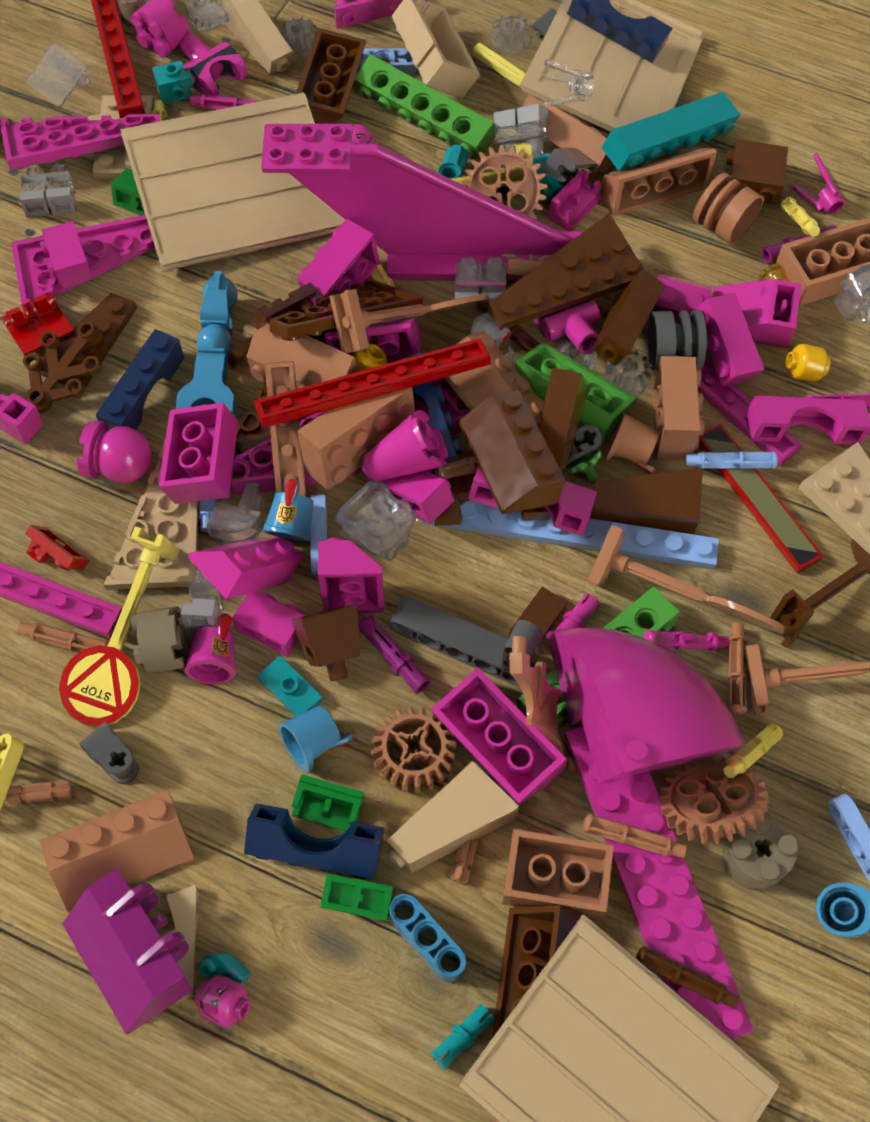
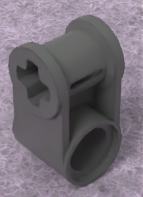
M105 722L79 743L86 754L97 765H100L115 782L126 784L137 777L139 766L132 753ZM121 762L124 764L122 767L118 765Z

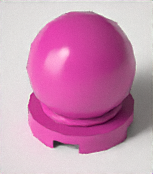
M102 421L87 422L79 440V444H84L83 459L77 458V468L80 476L96 479L102 474L105 479L122 484L134 482L145 475L151 467L153 451L142 432L128 426H115L109 429L107 423Z

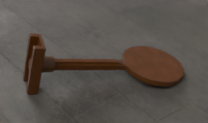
M854 539L851 541L854 558L858 562L857 565L805 600L792 589L783 596L770 616L771 619L786 627L783 634L785 639L781 643L785 648L796 640L816 608L864 575L870 574V554Z

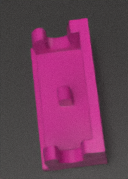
M582 168L551 200L549 220L567 231H572L601 201L599 196L601 187L599 180H596L593 186L588 183L589 173Z

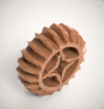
M410 706L407 709V715H403L397 709L395 711L396 719L394 720L386 716L384 718L386 726L378 725L376 732L379 736L372 737V745L375 748L371 749V757L376 758L374 768L382 769L380 773L382 780L391 777V787L394 788L401 782L403 792L408 791L409 785H414L415 792L419 793L421 792V784L424 783L431 790L433 789L432 779L442 783L444 782L443 773L450 774L452 772L450 763L456 762L457 755L452 751L457 749V742L451 740L454 735L448 729L445 730L446 726L441 721L436 722L437 717L433 713L429 717L426 716V709L424 707L419 710V714H414V710ZM417 729V731L412 734L403 733V731ZM429 734L437 740L440 746L439 756L435 755L433 749L426 745ZM390 743L395 745L396 750L402 753L398 766L391 760L387 752ZM420 743V752L417 753L415 750V753H410L409 755V747L411 746L413 749V746H418ZM415 765H424L427 767L425 769L418 771H410V769Z

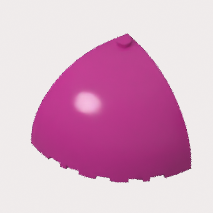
M570 628L551 631L546 634L571 726L581 723L583 725L599 784L648 771L652 773L697 760L735 752L745 747L735 720L716 690L689 663L673 652L647 639L612 629Z

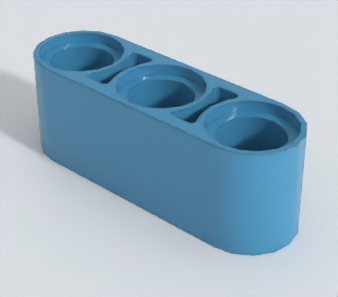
M401 894L395 897L389 907L390 920L394 928L439 979L447 983L460 980L464 975L466 958L463 951L413 896ZM401 906H409L414 911V915L408 920L399 919L395 913ZM424 931L433 932L437 940L431 946H424L418 941L420 933ZM449 956L455 957L459 961L460 967L455 972H446L441 967V961Z

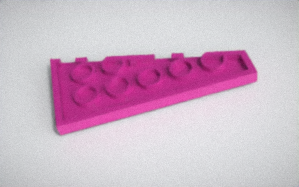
M132 114L119 120L112 119L111 115H102L101 120H89L88 116L48 117L43 122H33L31 118H22L21 123H9L8 119H0L6 159L11 170L16 168L24 169L39 163H52L55 160L67 157L75 158L90 152H103L118 146L125 147L120 129L159 122L161 120L159 114Z

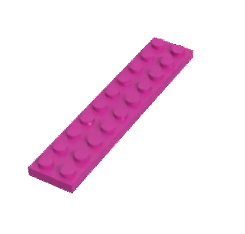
M583 726L565 732L564 737L595 816L628 824L629 826L663 836H669L673 838L674 842H677L673 829L668 827L667 818L662 816L661 806L663 805L659 801V795L649 771L599 784ZM604 838L606 844L614 845L612 861L645 946L720 984H724L727 990L739 995L685 859L673 855L665 857L661 854ZM656 974L662 982L729 1039L732 1040L754 1031L741 997L736 1008L733 1009L723 1003L715 1004L713 1001Z

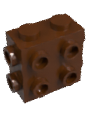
M736 139L734 149L728 150L726 165H730V169L726 168L725 173L731 175L732 180L736 179L741 182L740 191L745 187H749L762 195L765 203L778 204L784 187L788 147Z

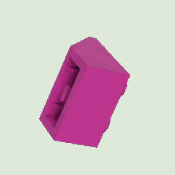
M659 273L657 279L665 284V287L652 311H671L675 323H677L681 310L688 311L690 316L692 310H695L707 298H710L712 286ZM648 317V319H647V321H646V323H645V327H644V331H647V332H648L649 317Z

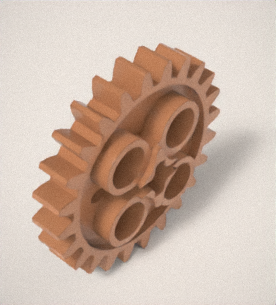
M500 145L498 153H495L494 149L489 147V156L486 157L484 153L480 152V162L471 160L475 168L474 170L465 169L470 179L462 180L463 184L468 185V188L487 197L493 196L502 203V194L497 192L496 188L501 186L500 166L505 165L506 185L512 187V191L507 192L508 207L514 209L510 204V200L514 195L520 194L526 200L525 206L522 209L514 210L533 219L537 218L533 210L543 209L538 200L546 199V196L541 194L540 190L547 188V185L539 182L540 179L545 177V173H536V170L541 166L540 163L533 166L530 164L534 157L533 155L525 159L523 158V148L518 154H515L514 145H511L508 152H505L503 145ZM513 167H520L524 171V178L520 182H513L509 178V171ZM486 169L496 171L498 179L494 184H486L483 181L482 174Z
M709 757L707 764H702L699 760L695 761V767L684 764V772L674 770V779L666 778V787L660 788L661 797H659V801L663 805L661 806L662 816L667 818L668 827H675L678 836L687 832L689 841L693 840L696 836H700L702 844L707 841L708 837H713L716 844H719L720 838L723 836L732 842L734 833L745 837V828L755 830L756 821H764L763 812H768V790L765 786V780L759 779V772H750L749 767L743 774H737L734 778H729L724 774V768L728 765L726 764L725 757H722L719 763H714L712 757Z

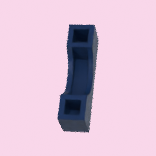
M572 0L567 15L651 63L654 62L664 48L673 29L653 16L643 19L625 16L618 12L609 0Z
M154 329L96 413L97 420L107 423L109 429L115 426H128L137 430L142 422L145 401L153 386L164 377L171 379L184 360L180 340Z
M419 352V353H416V354L411 355V356L406 357V358H410V357H414V356H417V355H421V354H423V353H422V352ZM430 381L413 386V399L428 406L429 417L432 419L428 424L432 430L436 427L438 428L445 442L448 457L443 460L447 463L459 461L461 459L460 454L464 453L459 437H453L451 428L455 427L450 411H444L442 402L446 401L441 385L436 386L435 381ZM434 469L427 470L428 472L435 475Z
M256 803L247 819L244 854L255 856L261 860L272 859L287 862L292 866L303 865L319 868L324 872L335 871L350 874L356 878L374 879L380 863L385 827L352 821L347 830L342 834L329 839H319L299 830L293 823L288 809Z

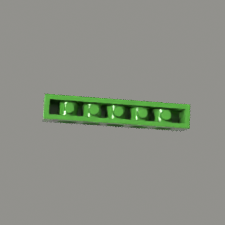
M372 54L368 56L357 72L355 83L358 87L357 91L364 98L375 99L385 110L390 111L392 109L396 111L407 122L412 120L424 132L428 134L433 132L438 135L439 139L447 145H451V143L462 145L465 150L469 151V157L473 155L481 159L479 153H485L497 136L492 121ZM428 106L425 110L420 111L422 107ZM448 118L445 122H440L441 119ZM469 129L467 133L460 134L462 130Z
M653 586L603 627V629L630 633L643 638L647 630L673 632L677 627L675 622L680 611ZM646 622L651 628H642L638 623ZM554 668L545 675V678L552 688H560L561 690L557 672ZM522 694L517 700L516 707L527 717L525 698ZM563 696L560 697L563 703L557 705L558 728L565 722L564 717L568 714Z

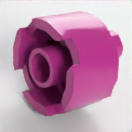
M149 0L130 18L138 33L136 39L139 44L145 49L149 47L158 56L164 58L179 46L186 34L190 33L189 25L185 16L183 15L180 18L173 9V6L176 5L173 1Z

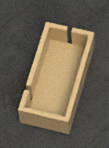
M403 0L392 15V18L397 26L396 30L405 42V48L410 52L414 60L413 64L422 76V82L433 89L444 91L448 95H456L463 98L481 75L445 7L430 1L426 4L425 0Z

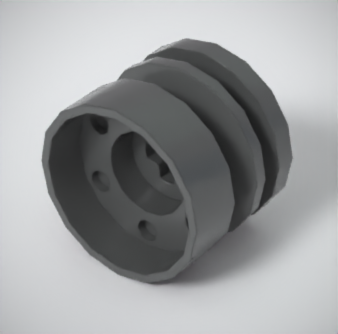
M681 310L678 321L675 323L671 311H652L648 322V357L651 370L657 371L661 356L696 357V369H702L707 350V329L703 312L701 310H692L689 316L688 311Z

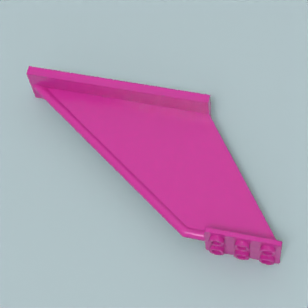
M265 124L261 161L262 172L289 173L345 220L349 219L373 233L376 245L387 253V276L392 280L454 281L455 273H479V281H481V273H505V281H519L524 276L508 274L507 262L509 258L500 254H515L520 259L529 260L530 256L528 254H532L533 260H539L542 256H552L584 232L558 231L378 144H352V124Z

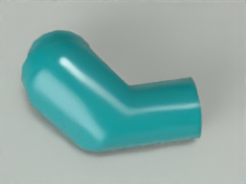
M228 952L208 955L203 958L198 966L199 973L205 978L216 975H228L233 980L242 984L252 974Z

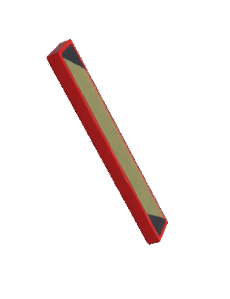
M721 423L708 429L703 435H699V445L704 452L742 451ZM717 468L797 574L822 560L823 554L756 468Z

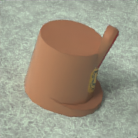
M623 414L608 447L605 460L609 461L613 456L634 463L648 474L658 473V469L646 463L655 447L659 432Z

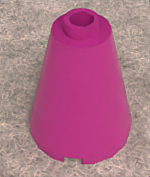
M422 410L412 413L366 453L362 463L364 474L369 479L379 482L446 465L447 462L443 460L448 457L445 442L438 428L436 427L432 430L427 423L432 420L429 415Z

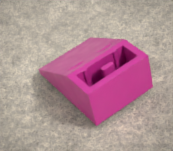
M770 279L716 286L713 288L712 297L736 294L754 342L788 348L796 329L802 284Z

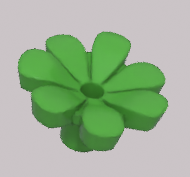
M601 450L590 455L588 459L585 457L579 460L577 464L569 466L567 470L570 474L575 472L584 473L589 482L595 480L599 475L594 466L598 463V459L602 457Z

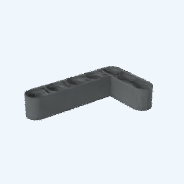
M402 597L388 623L389 627L399 635L517 686L519 685L510 674L512 636L526 637V654L530 655V667H534L538 660L543 631L540 627L526 620H518L509 639H506L410 597Z

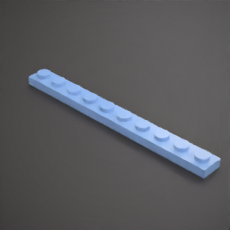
M472 500L459 501L462 513L461 525L439 526L600 552L611 525L622 528L626 533L619 552L627 556L714 570L717 564L718 538L590 518L583 536L555 528L551 516L545 520L523 521L521 511L501 514L499 508L490 507ZM422 520V524L435 526L434 521L429 524Z

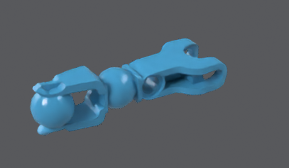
M215 271L203 289V303L200 309L202 330H200L197 337L198 351L193 380L178 392L176 409L224 402L236 418L237 405L232 391L226 386L228 372L227 354H229L232 347L233 336L232 307L236 303L238 292L234 283L229 278H226L222 271Z

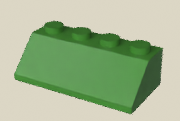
M544 342L516 361L514 368L530 383L533 391L544 402L553 367L582 374L589 389L577 429L585 425L597 427L602 434V444L615 433L623 414L627 415L637 399L635 396ZM589 432L584 434L588 441L594 443V438L597 437L596 434L592 436Z

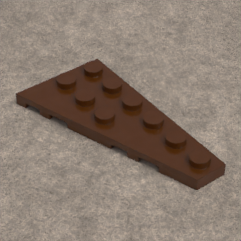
M608 213L490 301L488 310L501 331L624 289L644 268L611 214Z

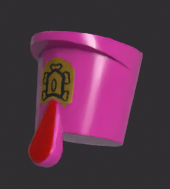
M223 613L217 618V627H201L194 632L184 670L190 679L206 684H221L230 681L235 676L234 635L229 631L233 619L229 614Z

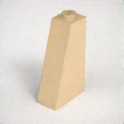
M223 0L222 20L269 75L285 71L291 65L292 50L258 0Z
M472 761L387 840L390 851L387 855L399 869L405 867L410 873H413L456 851L463 846V843L471 839L478 840L513 822L519 817V805Z

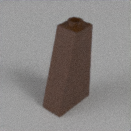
M643 269L615 298L593 351L616 367L633 348L665 284Z
M553 367L539 429L564 476L589 388L582 374Z
M689 469L595 481L593 490L597 491L590 519L694 534L700 519L703 469Z

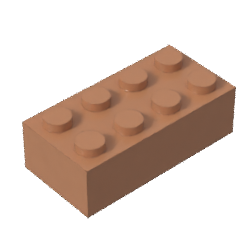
M870 218L819 233L815 237L809 236L782 245L775 266L784 281L802 284L799 306L870 284Z
M412 387L328 410L299 429L297 432L305 472L329 490L362 467L364 455L415 412Z

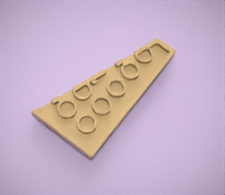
M165 441L159 453V461L154 472H151L148 479V487L145 494L141 495L126 530V538L122 548L115 556L110 576L106 577L103 584L106 590L131 589L141 563L139 559L144 549L131 538L135 526L142 528L148 535L154 538L158 534L164 535L179 549L176 561L160 557L157 567L153 568L146 588L197 586V567L191 562L188 555L190 552L198 551L199 501L174 504L159 488Z

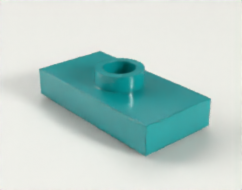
M281 656L257 675L258 680L295 717L315 708L323 701V697Z

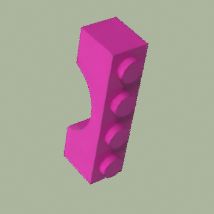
M12 393L9 397L0 394V430L26 445L44 425L36 406L15 393Z
M764 395L755 396L746 413L752 441L780 442L786 429L795 425L815 427L824 432L834 444L854 445L859 442L861 445L870 432V418L865 400Z
M478 466L468 499L498 508ZM565 481L558 503L543 506V508L550 514L555 528L583 536L597 491Z

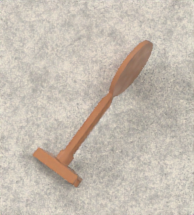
M356 289L346 290L344 293L329 296L341 350L344 353H352L369 348L365 328H368L371 324L455 310L489 300L488 294H481L428 306L418 304L367 312L361 311Z
M611 525L588 578L592 585L603 588L611 569L621 573L626 571L693 600L708 602L732 616L761 628L784 634L786 630L784 625L759 612L720 597L710 596L698 587L630 560V556L619 552L626 533L622 528Z
M759 644L746 646L747 655L744 656L754 715L767 714L769 706L768 688L780 687V684L858 676L870 672V662L858 661L778 670V668L764 669Z

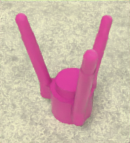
M814 153L813 157L828 187L821 190L818 194L819 201L797 185L793 186V190L814 205L818 212L825 210L827 214H833L844 206L845 200L834 186L818 153Z

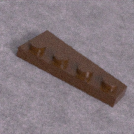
M110 293L74 327L75 332L60 340L58 346L59 361L78 337V326L82 322L91 321L96 323L103 333L102 340L95 346H86L71 366L82 364L83 360L88 356H94L102 363L136 311L135 301ZM45 354L41 357L43 366L40 372L41 376L47 378L49 374ZM92 363L88 369H92L96 363ZM88 374L76 377L75 379L80 380L86 388L93 376ZM70 379L60 381L59 383L66 385ZM76 385L73 388L78 389L79 385Z

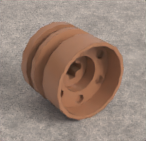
M723 172L709 184L695 207L693 221L701 225L704 224V228L707 230H712L716 227V236L733 245L752 226L762 208L764 197L749 187H745L740 191L741 182L736 179L732 180L731 175Z

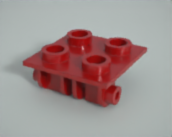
M43 293V295L35 298L36 306L29 300L30 309L28 310L24 304H21L23 312H21L19 307L6 311V315L1 317L24 356L44 347L40 343V336L45 331L54 332L59 339L75 332L56 304L57 301L53 293L48 295ZM53 338L48 339L47 343H50Z

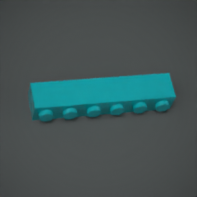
M720 92L615 128L610 132L601 148L618 171L627 168L634 169L641 163L653 162L660 156L672 155L685 147L689 149L696 143L708 142L721 134L723 136L727 135L735 128L734 123L741 114L726 94Z

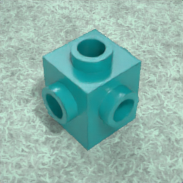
M182 61L152 68L156 87L164 104L190 98L189 86L194 84L190 70L185 71Z

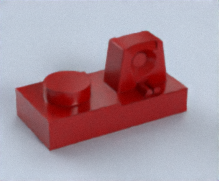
M30 525L25 533L32 539L26 553L39 563H45L52 556L55 559L54 563L58 567L70 571V569L84 570L89 562L87 557L48 527Z

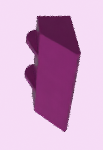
M117 868L87 887L62 925L125 1034H130L193 990L176 963L189 950V945L184 940L185 937L181 932H173L163 938L160 937L157 930L166 925L167 920L165 916L158 915L151 921L147 916L159 902L156 892L151 894L154 888L151 884L145 883L130 889Z

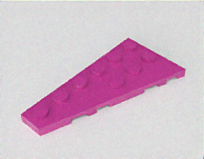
M145 215L76 229L92 278L155 248ZM43 236L11 242L21 302L27 310L30 309L28 301L31 300L34 306H36L34 299L43 295V293L47 295L53 293L54 297L87 282L84 281L61 288L57 277L51 278L46 264L51 259L50 257H44L40 242L45 241Z

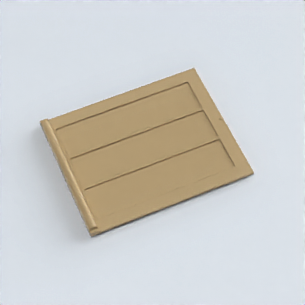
M563 0L520 84V87L523 88L522 91L610 132L615 128L674 109L705 34L702 33V30L638 0H609L612 6L625 16L636 19L653 16L673 28L664 48L654 62L651 63L567 15L572 0Z
M304 93L120 129L162 273L181 267L333 234L334 230L345 222L343 217L289 173H263L261 169L265 124H315Z
M582 915L458 1086L499 1122H757L779 1088L778 1084L780 1081L585 915Z

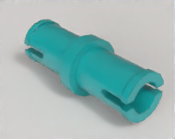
M479 1004L460 1025L455 1024L451 1028L452 1033L435 1050L430 1052L434 1061L436 1059L439 1060L436 1064L444 1071L465 1049L470 1050L475 1045L474 1040L491 1023L495 1022V1018L491 1013L489 1015L486 1014L489 1010L484 1005Z

